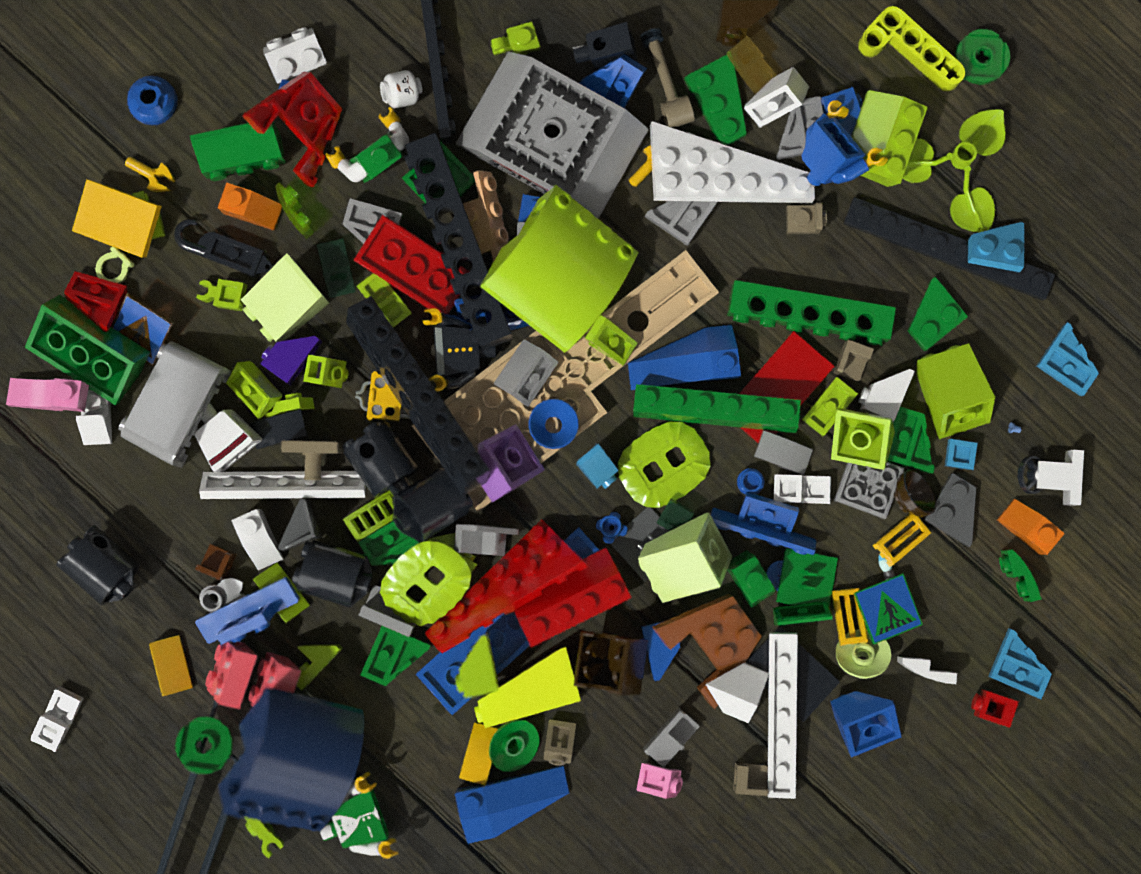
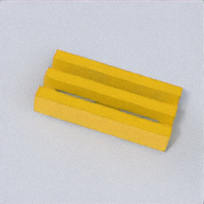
M909 514L872 546L881 552L880 556L882 558L885 557L886 563L890 567L930 535L931 532L919 517ZM911 521L915 522V524L911 528H909L905 533H903L887 548L884 546V544L887 541H889L893 536H895ZM920 528L922 533L897 554L891 555L890 552Z
M860 588L832 591L840 646L868 642L866 625L854 596L860 637L855 635L849 595H854L853 593L859 591ZM839 596H843L850 638L845 636Z

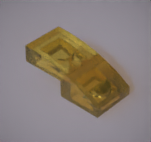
M748 36L726 53L740 76L755 95L772 78L777 76L763 59L765 57Z

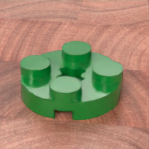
M979 29L969 33L962 39L955 50L954 57L965 69L963 80L973 84L985 85L998 80L1009 65L1010 50L1006 42L1003 43L1002 39L999 38L1000 35L991 30ZM980 51H984V56H988L989 60L980 63L975 56Z
M198 717L189 722L178 733L175 744L176 754L180 758L181 763L189 771L198 774H210L223 769L230 760L234 748L230 729L221 721L211 717ZM204 737H208L212 748L207 749L206 753L203 754L202 749L197 747L198 742H203Z

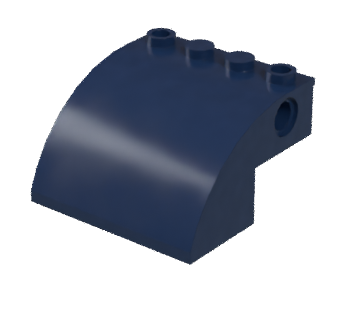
M267 687L239 725L245 752L218 786L223 813L239 818L245 817L261 820L262 822H272L288 827H299L321 832L341 806L355 777L363 744V710Z

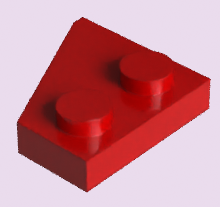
M75 271L64 294L70 303L100 329L108 332L127 294V286Z

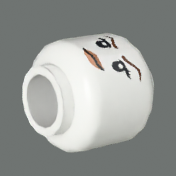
M405 70L387 74L384 82L380 83V92L385 103H388L392 108H400L416 104L419 94L422 93V85L419 78H415L412 72Z

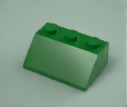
M273 122L264 134L257 133L247 123L190 135L200 170L211 181L226 179L227 175L237 173V175H248L253 173V169L262 167L264 170H272L280 167L279 164L286 163L280 132Z

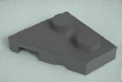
M951 473L936 497L935 512L925 516L923 520L965 546L970 547L973 538L976 487Z

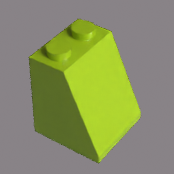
M969 343L962 346H952L938 354H927L920 360H917L916 375L939 439L990 423L995 396Z

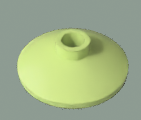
M859 629L855 630L856 637H860ZM868 630L867 643L840 646L838 642L836 646V659L840 667L848 674L858 678H872L880 675L887 669L891 661V649L888 642L884 640L873 644ZM849 632L845 634L846 638H850ZM863 656V657H866L867 659H866V660H862V659H859V657Z

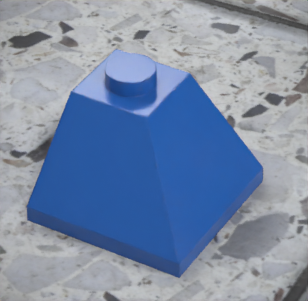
M854 691L830 701L834 718L851 757L901 738L896 710L892 700Z

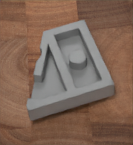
M820 96L804 99L801 106L790 111L777 153V160L802 155L805 148L806 130L823 114Z
M350 198L343 225L364 244L382 215L400 225L403 214Z
M666 201L663 205L648 211L645 218L688 246L717 202Z

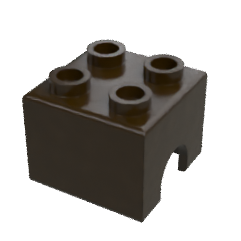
M581 631L574 686L586 689L607 690L608 693L622 696L641 695L648 640L601 631Z

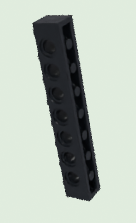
M436 133L405 144L408 154L404 155L409 170L414 169L417 176L416 179H413L418 195L423 194L426 200L422 207L427 219H433L436 227L431 229L436 244L442 243L445 253L440 254L446 270L451 268L454 278L450 279L455 295L461 294L464 302L459 305L465 320L470 319L473 328L469 330V334L473 344H479L482 350H486L512 340L513 336L501 304L497 299L483 288H481L482 294L479 298H469V291L474 287L481 286L488 273V269ZM433 163L436 165L431 173L423 172V167L426 164ZM436 188L445 189L443 196L440 198H433L432 192ZM450 212L454 214L451 222H441V217L445 213ZM454 238H463V244L459 248L450 247V243ZM463 263H472L473 268L469 273L463 274L459 272V268ZM483 312L492 314V318L487 324L478 323V317Z
M370 296L348 307L346 324L461 495L464 496L486 484L490 469L373 297Z

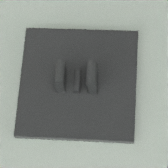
M651 507L643 510L626 526L628 532L625 536L617 537L611 544L644 582L649 578L646 572L641 569L638 559L644 545L671 531Z

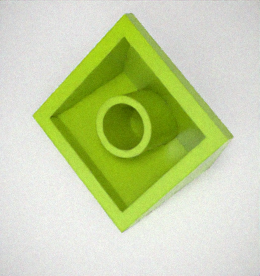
M837 408L831 459L885 470L895 434L892 418Z

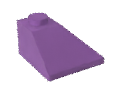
M516 424L478 444V453L490 469L486 484L482 485L491 502L510 493L545 470Z

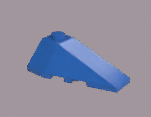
M732 325L704 328L628 363L631 390L636 389V384L667 387L738 379L741 376L738 347Z
M564 765L490 781L486 785L476 784L456 789V802L467 843L497 837L569 794Z

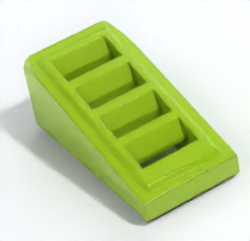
M390 491L343 519L357 542L393 521V514L390 515L382 503L387 499L393 509V495ZM375 506L379 507L385 517L382 521L373 509ZM367 511L376 523L372 527L364 516V513ZM356 518H359L366 529L364 532H361L354 521Z

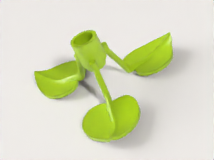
M1003 110L983 111L969 117L964 121L959 131V138L962 143L957 145L953 153H948L946 156L935 161H931L934 156L931 145L925 140L917 138L902 178L911 183L926 181L931 176V166L939 165L947 160H951L955 168L964 169V194L958 195L953 199L950 206V214L958 226L976 233L990 229L994 220L995 207L991 195L984 188H976L969 192L970 165L976 158L977 153L989 156L998 152L1005 141Z

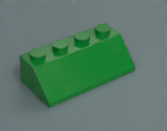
M61 295L42 304L25 345L26 349L76 381L88 384L90 390L114 405L120 402L141 374L150 354L148 350L110 327L108 332L103 331Z

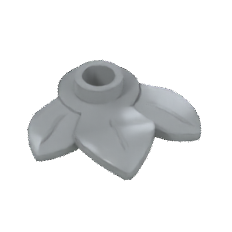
M226 578L218 585L206 586L201 591L199 597L202 607L212 612L246 596L240 593L243 582L236 578ZM210 594H216L218 601L211 600Z

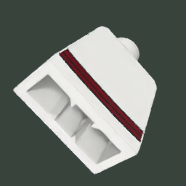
M210 403L201 418L205 425L195 432V437L213 472L225 471L263 440L235 411L222 410L217 413Z

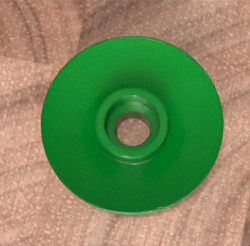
M520 719L512 720L502 725L490 741L489 757L491 762L498 769L506 772L517 771L525 767L534 758L538 750L539 734L536 728L530 722Z

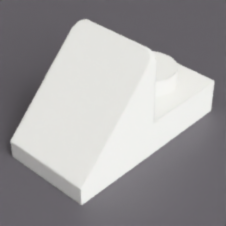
M88 390L85 412H81V416H76L83 445L112 444L111 403L94 391Z

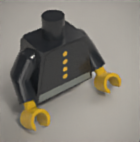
M436 308L424 310V312L431 313L432 320H425L423 323L425 325H438L433 326L436 375L428 378V380L436 383L435 390L437 392L461 388L475 378L477 371L481 370L480 358L496 357V347L482 350L479 344L474 345L469 334V330L473 328L472 324L462 318L442 313Z

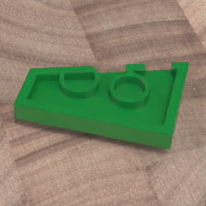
M731 52L684 78L718 143L726 146L746 137V128Z

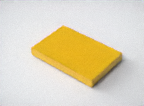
M87 179L72 231L141 258H147L161 206Z

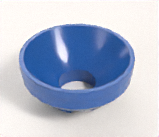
M145 76L138 79L130 87L127 103L130 112L138 121L146 125H159L169 120L174 114L177 107V95L174 88L166 80L157 76ZM145 90H154L156 92L155 101L151 104L143 103L141 100L142 93Z
M549 399L539 403L529 417L531 436L539 445L548 449H559L570 444L575 438L579 427L578 417L574 409L568 403L558 399ZM556 417L561 421L562 428L558 433H550L546 430L545 424L549 418Z

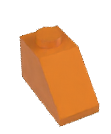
M227 182L218 205V209L225 215L274 231L283 205Z
M1016 499L1012 500L997 519V521L1038 555H1048L1065 534L1043 515Z

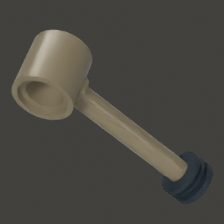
M654 28L645 31L640 37L643 46L650 47L667 97V101L660 104L666 126L674 128L693 122L694 113L687 95L677 96L660 46V43L664 40L661 29Z

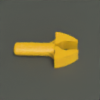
M651 145L643 151L647 155V161L629 179L630 184L634 187H637L652 171Z
M128 157L125 161V166L149 179L150 183L147 189L150 191H170L167 187L159 184L156 177L165 176L175 182L172 173L163 163L160 164L159 168L152 169L132 157Z

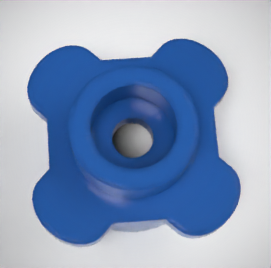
M612 512L609 516L598 520L596 523L597 530L602 532L604 536L603 541L607 544H612L614 539L619 536H625L628 532V528L620 521L621 516L617 512ZM610 526H614V530H610Z

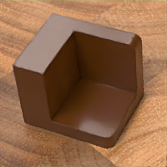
M210 544L202 563L197 564L195 570L218 580L226 579L237 554Z

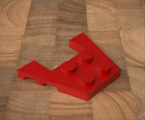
M304 71L245 112L243 117L257 133L264 134L278 115L308 148L293 169V172L306 186H315L318 179L315 177L318 166L323 165L325 159L323 152L327 141L332 139L342 108L311 72Z

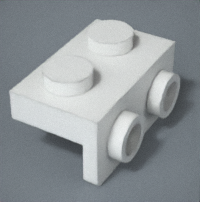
M306 27L300 28L292 32V36L282 40L279 37L266 43L267 46L263 48L264 55L277 84L282 79L288 80L304 71L307 72L327 64L313 28L309 30Z

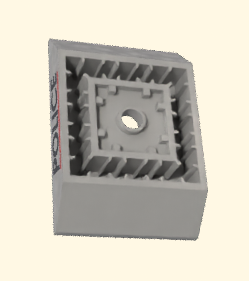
M508 52L458 138L456 145L543 194L547 193L555 185L559 186L599 219L647 134L648 128L623 107L530 56ZM548 125H556L560 129V133L555 138H549L544 133L545 128Z

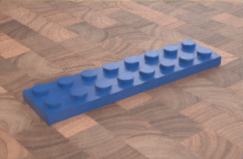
M580 528L564 540L581 560L600 551ZM515 611L508 615L503 613L494 618V623L486 628L481 626L472 631L468 639L443 654L440 652L416 673L418 678L451 715L472 698H464L463 692L458 693L455 676L459 674V669L483 633L489 634L497 674L530 646Z

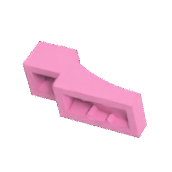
M10 378L6 405L53 411L70 410L85 412L89 385L82 381L65 379L33 380Z

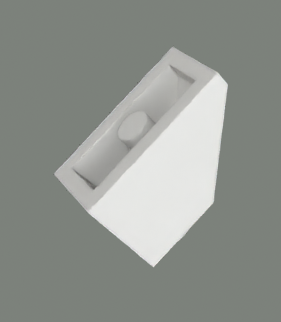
M792 67L772 78L744 108L758 126L762 127L801 106L809 86L796 69Z
M908 369L870 385L869 388L864 387L858 400L861 403L859 411L892 418L893 422L915 371Z
M256 509L231 520L242 546L258 570L284 559L280 549H278V544L263 510Z

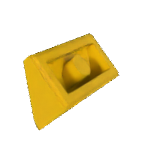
M180 635L149 643L162 696L193 688Z

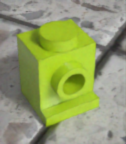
M308 355L304 382L342 388L343 382L348 378L346 361ZM319 362H321L322 366L318 379L316 378Z

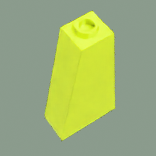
M566 646L560 647L500 685L498 691L487 693L478 700L479 706L474 707L478 723L483 722L484 727L487 728L581 701L578 688L574 686L575 677Z

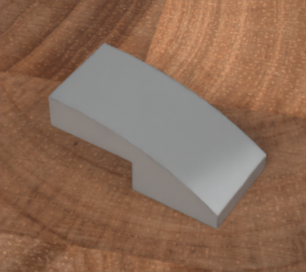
M762 431L754 457L804 475L813 450L778 435Z

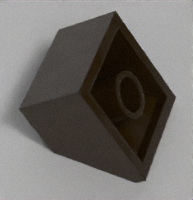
M722 0L719 9L716 41L722 42V45L729 47L743 44L772 21L778 6V0Z

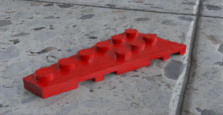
M541 519L463 595L462 599L457 602L453 609L449 610L445 616L433 624L425 632V635L443 654L468 639L472 631L481 626L485 628L494 623V618L503 613L506 615L510 614L542 595L546 587L555 582L559 585L567 580L566 575L576 569L582 571L588 566Z

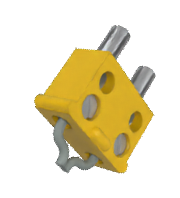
M376 371L371 374V381L364 382L361 390L356 391L355 398L359 399L361 408L367 411L368 421L379 419L399 422L400 418L410 419L407 414H400L406 412L404 409H401V404L383 377ZM367 385H370L368 407H366L360 394L365 391ZM388 408H392L395 411L392 416H388L385 413Z

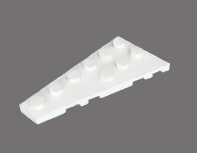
M653 121L650 124L654 201L812 203L815 199L814 185L810 184L807 179L809 172Z

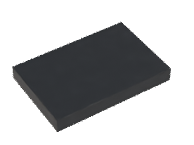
M778 626L773 632L786 631L781 626ZM769 637L745 663L769 672ZM797 642L796 716L804 722L840 681ZM768 675V678H767L766 683H765V687H766L768 690H769V675Z

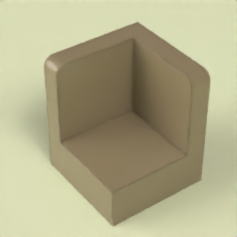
M847 340L843 344L834 374L859 381L866 362L871 359L874 349Z
M735 762L733 791L736 794L769 796L767 765Z

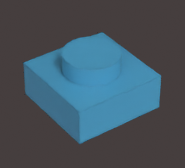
M948 439L945 466L974 470L977 443Z

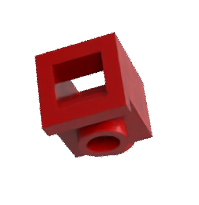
M982 689L980 694H975L971 709L975 710L974 716L1010 728L1018 701ZM989 702H993L995 708L989 712L987 710Z

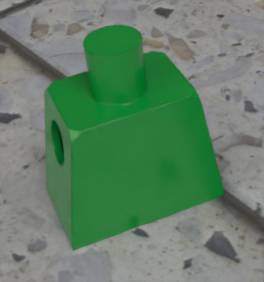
M746 550L731 559L727 570L750 608L774 595L775 588L755 555Z

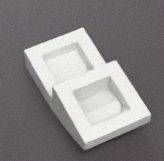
M775 475L774 500L788 503L831 504V477Z
M897 656L899 664L918 675L944 683L956 684L957 673L930 670V660Z
M61 686L57 687L46 712L41 715L31 740L54 752L57 751L84 698Z

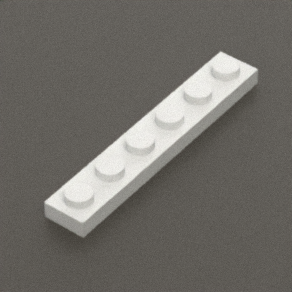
M305 471L203 472L199 492L201 499L365 498L366 485L356 471H321V480H304Z
M769 632L768 798H795L797 633Z

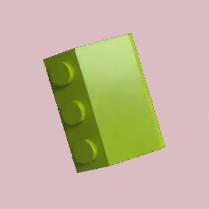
M867 91L851 137L865 153L864 160L868 158V153L873 148L883 150L875 156V161L882 157H886L888 160L883 166L871 165L868 167L869 171L860 176L887 187L901 184L927 111V106L903 96Z

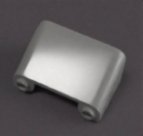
M170 341L168 344L164 343L157 353V358L159 359L130 415L122 419L119 430L123 439L173 466L183 467L188 457L185 454L184 446L190 447L192 443L190 439L214 393L218 394L220 389L216 388V385L219 386L221 382L226 383L232 371Z

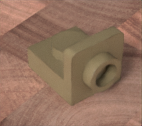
M822 203L786 207L787 234H819L823 226L827 224V211L822 210Z
M549 720L544 760H548L553 765L571 763L576 723Z

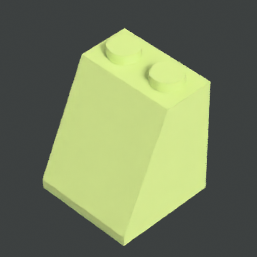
M288 254L283 256L241 299L246 305L243 311L252 321L257 319L263 327L260 331L269 342L272 340L276 342L285 341L329 304L327 299Z
M708 512L646 543L638 559L641 569L646 572L651 581L653 591L658 594L663 603L721 587L732 555Z

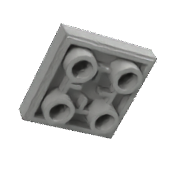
M887 462L885 470L847 463L833 501L886 519L894 498L897 478L903 473L904 468Z

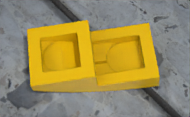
M474 722L459 776L460 779L486 785L492 764L489 757V745L498 728H485L483 724Z

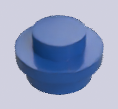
M745 469L737 477V487L745 495L746 492L758 494L764 486V478L756 469Z

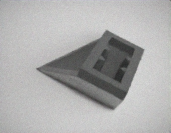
M300 498L278 549L289 550L305 544L306 541L310 542L323 537L310 501Z

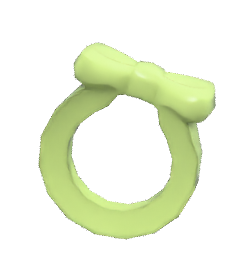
M112 246L110 248L112 252L104 254L97 261L96 275L98 278L120 284L128 276L129 267L133 268L135 264L127 258L126 254ZM119 257L123 261L121 274L116 279H107L102 272L104 262L108 259Z

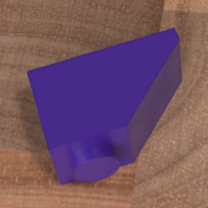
M316 336L276 342L274 346H268L262 354L261 358L264 360L261 365L287 384L292 385L306 366L308 355H314L323 342Z

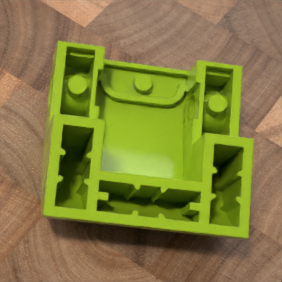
M555 185L537 200L519 235L501 248L480 287L565 353L589 330L599 315L609 305L627 277L639 252L591 214L589 210L574 200L567 192Z

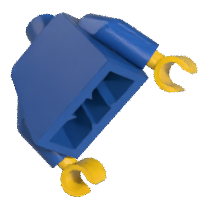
M837 100L831 101L828 105V113H823L806 130L802 160L810 169L807 175L808 182L814 186L832 182L841 184L854 180L869 171L868 167L871 165L883 166L888 158L882 157L875 161V156L883 151L879 148L871 149L868 153V158L863 159L865 153L837 121V119L845 118L849 112L845 106L837 111L842 105Z

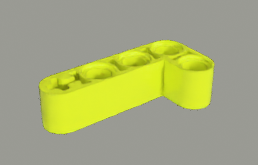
M891 6L886 8L865 30L859 40V50L867 57L876 56L890 43L943 91L955 89L965 76L963 65L898 7ZM885 18L894 19L896 26H888L885 23ZM907 35L914 37L916 44H908L904 37ZM866 38H876L879 45L871 46ZM926 53L932 54L936 62H928L924 55ZM942 63L944 66L940 70H937V68ZM952 73L954 76L948 79L946 75Z

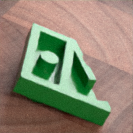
M900 407L893 421L895 434L888 461L933 474L934 465H932L929 450L931 447L926 433L925 414Z

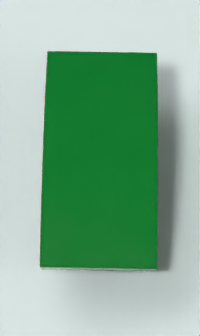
M1013 549L1001 550L1002 557H999L1000 568L1003 573H1006L1007 577H1018L1019 581L1016 582L1018 595L1023 597V600L1026 602L1042 600L1035 579L1025 562Z

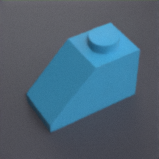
M598 444L576 462V465L596 489L601 485L606 489L617 480L614 474L618 472V469Z

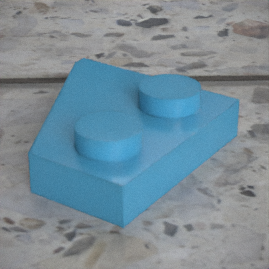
M1019 222L972 234L968 240V263L1021 272L1024 268V223Z
M1067 322L1060 329L1036 367L1079 396H1084L1099 373L1093 362L1088 359L1087 352L1082 343L1079 344L1072 332L1073 327Z
M1008 628L988 677L1038 699H1042L1052 674L1044 664L1040 663L1033 651L1023 643L1016 631Z

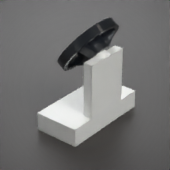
M1084 450L1066 451L1065 463L1042 461L1037 456L1025 457L1020 462L1017 474L1021 489L1027 494H1037L1042 489L1063 490V505H1081ZM1031 459H1033V460H1035V461L1037 462L1038 467L1036 466V464H1035ZM1026 464H1027V465H1028V468H1029L1028 471H1027V479H1028V481H1027V483L1025 484V481H1024V469H1025V466H1026ZM1037 483L1036 489L1033 491L1029 490Z

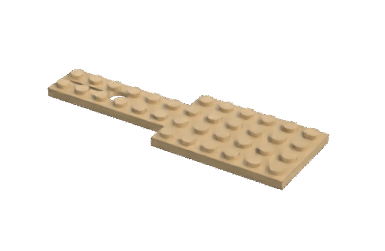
M685 250L605 311L601 316L610 320L637 342L636 347L624 366L714 298L719 292ZM635 311L645 313L649 320L647 328L640 332L630 329L627 323L629 315ZM592 326L565 353L537 331L524 339L543 349L559 362L529 407L494 385L495 380L521 343L443 401L477 452L478 444L516 424L540 463L542 464L561 448H544L533 439L529 431L531 412L539 403L545 400H562L574 409L579 424L575 437L607 414L591 391L624 366L588 344L589 341L585 338ZM551 417L546 421L545 427L550 433H558L562 428V423L558 418ZM413 424L412 427L414 428V430L417 432V434L421 437V439L430 449V447L428 446V444L426 443L418 429ZM482 486L468 493L477 512L491 503Z

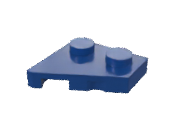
M623 54L583 78L579 84L625 108L647 68Z

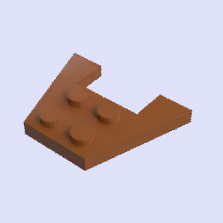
M729 594L652 626L653 630L670 650L688 634H691L717 669L697 686V689L714 709H716L718 704L706 684L740 666L743 662L745 663L762 637L734 597Z

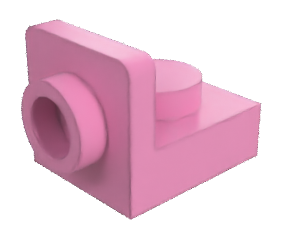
M642 763L637 791L666 799L674 798L682 788V771Z

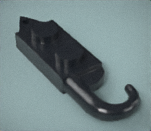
M183 220L175 228V241L185 251L256 277L258 274L268 273L273 268V265L264 256L265 252L263 250L215 232L204 234L198 244L185 239L183 236L184 228L189 225H197V220Z

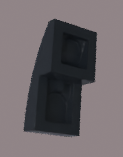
M301 409L250 423L251 428L263 439L256 445V450L282 444V441H292L308 437Z

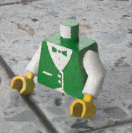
M391 107L388 108L390 112L387 116L383 117L379 114V119L389 129V132L352 159H346L341 149L337 146L334 147L335 154H325L331 166L338 168L349 180L353 182L363 180L365 183L405 154L403 149L406 148L405 144L409 143V138L399 123L400 118Z
M366 772L357 780L352 781L346 797L332 817L333 821L328 822L320 833L324 841L339 837L342 847H349L352 852L370 856L381 855L383 858H390L398 854V851L393 852L390 848V844L395 843L396 839L392 838L384 841L389 837V832L373 790L376 783L373 785L368 784L366 777L371 774Z

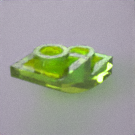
M278 183L275 187L284 212L296 229L307 240L314 232L309 227L312 223L310 219L301 211L296 214L302 207L297 200L300 195L290 185L285 188Z

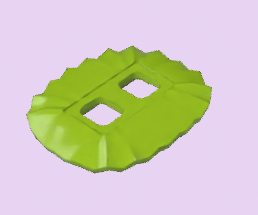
M666 422L644 433L623 450L618 462L619 478L634 501L645 507H662L685 496L706 478L711 467L709 451L702 438L694 428L683 422ZM674 447H678L686 458L685 462L678 467H672L666 458V453ZM651 462H656L663 472V476L654 482H650L643 472V468Z
M424 541L413 546L393 564L381 581L380 594L383 597L385 606L389 607L395 615L400 616L406 623H415L419 626L428 623L434 624L462 599L470 586L471 572L466 561L451 547L439 541ZM431 566L437 567L445 574V577L437 584L424 575ZM414 584L427 593L420 602H416L406 594V591Z

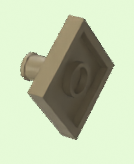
M282 441L281 452H301L302 455H305L304 480H321V456H324V453H343L342 445L344 442Z

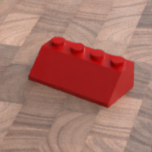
M607 548L582 559L588 566L582 571L576 569L566 575L567 580L559 585L556 582L544 589L542 595L515 610L518 621L531 647L631 598Z

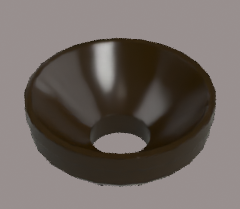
M912 469L899 475L896 482V490L894 491V498L898 502L899 508L903 512H908L917 517H925L934 513L936 510V499L926 479Z

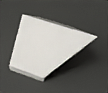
M743 662L740 666L707 683L706 686L723 713L749 723L759 703L769 672Z

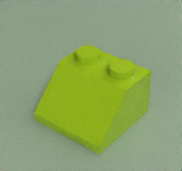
M488 633L481 635L459 669V674L455 676L458 693L463 692L464 698L496 692L500 687Z

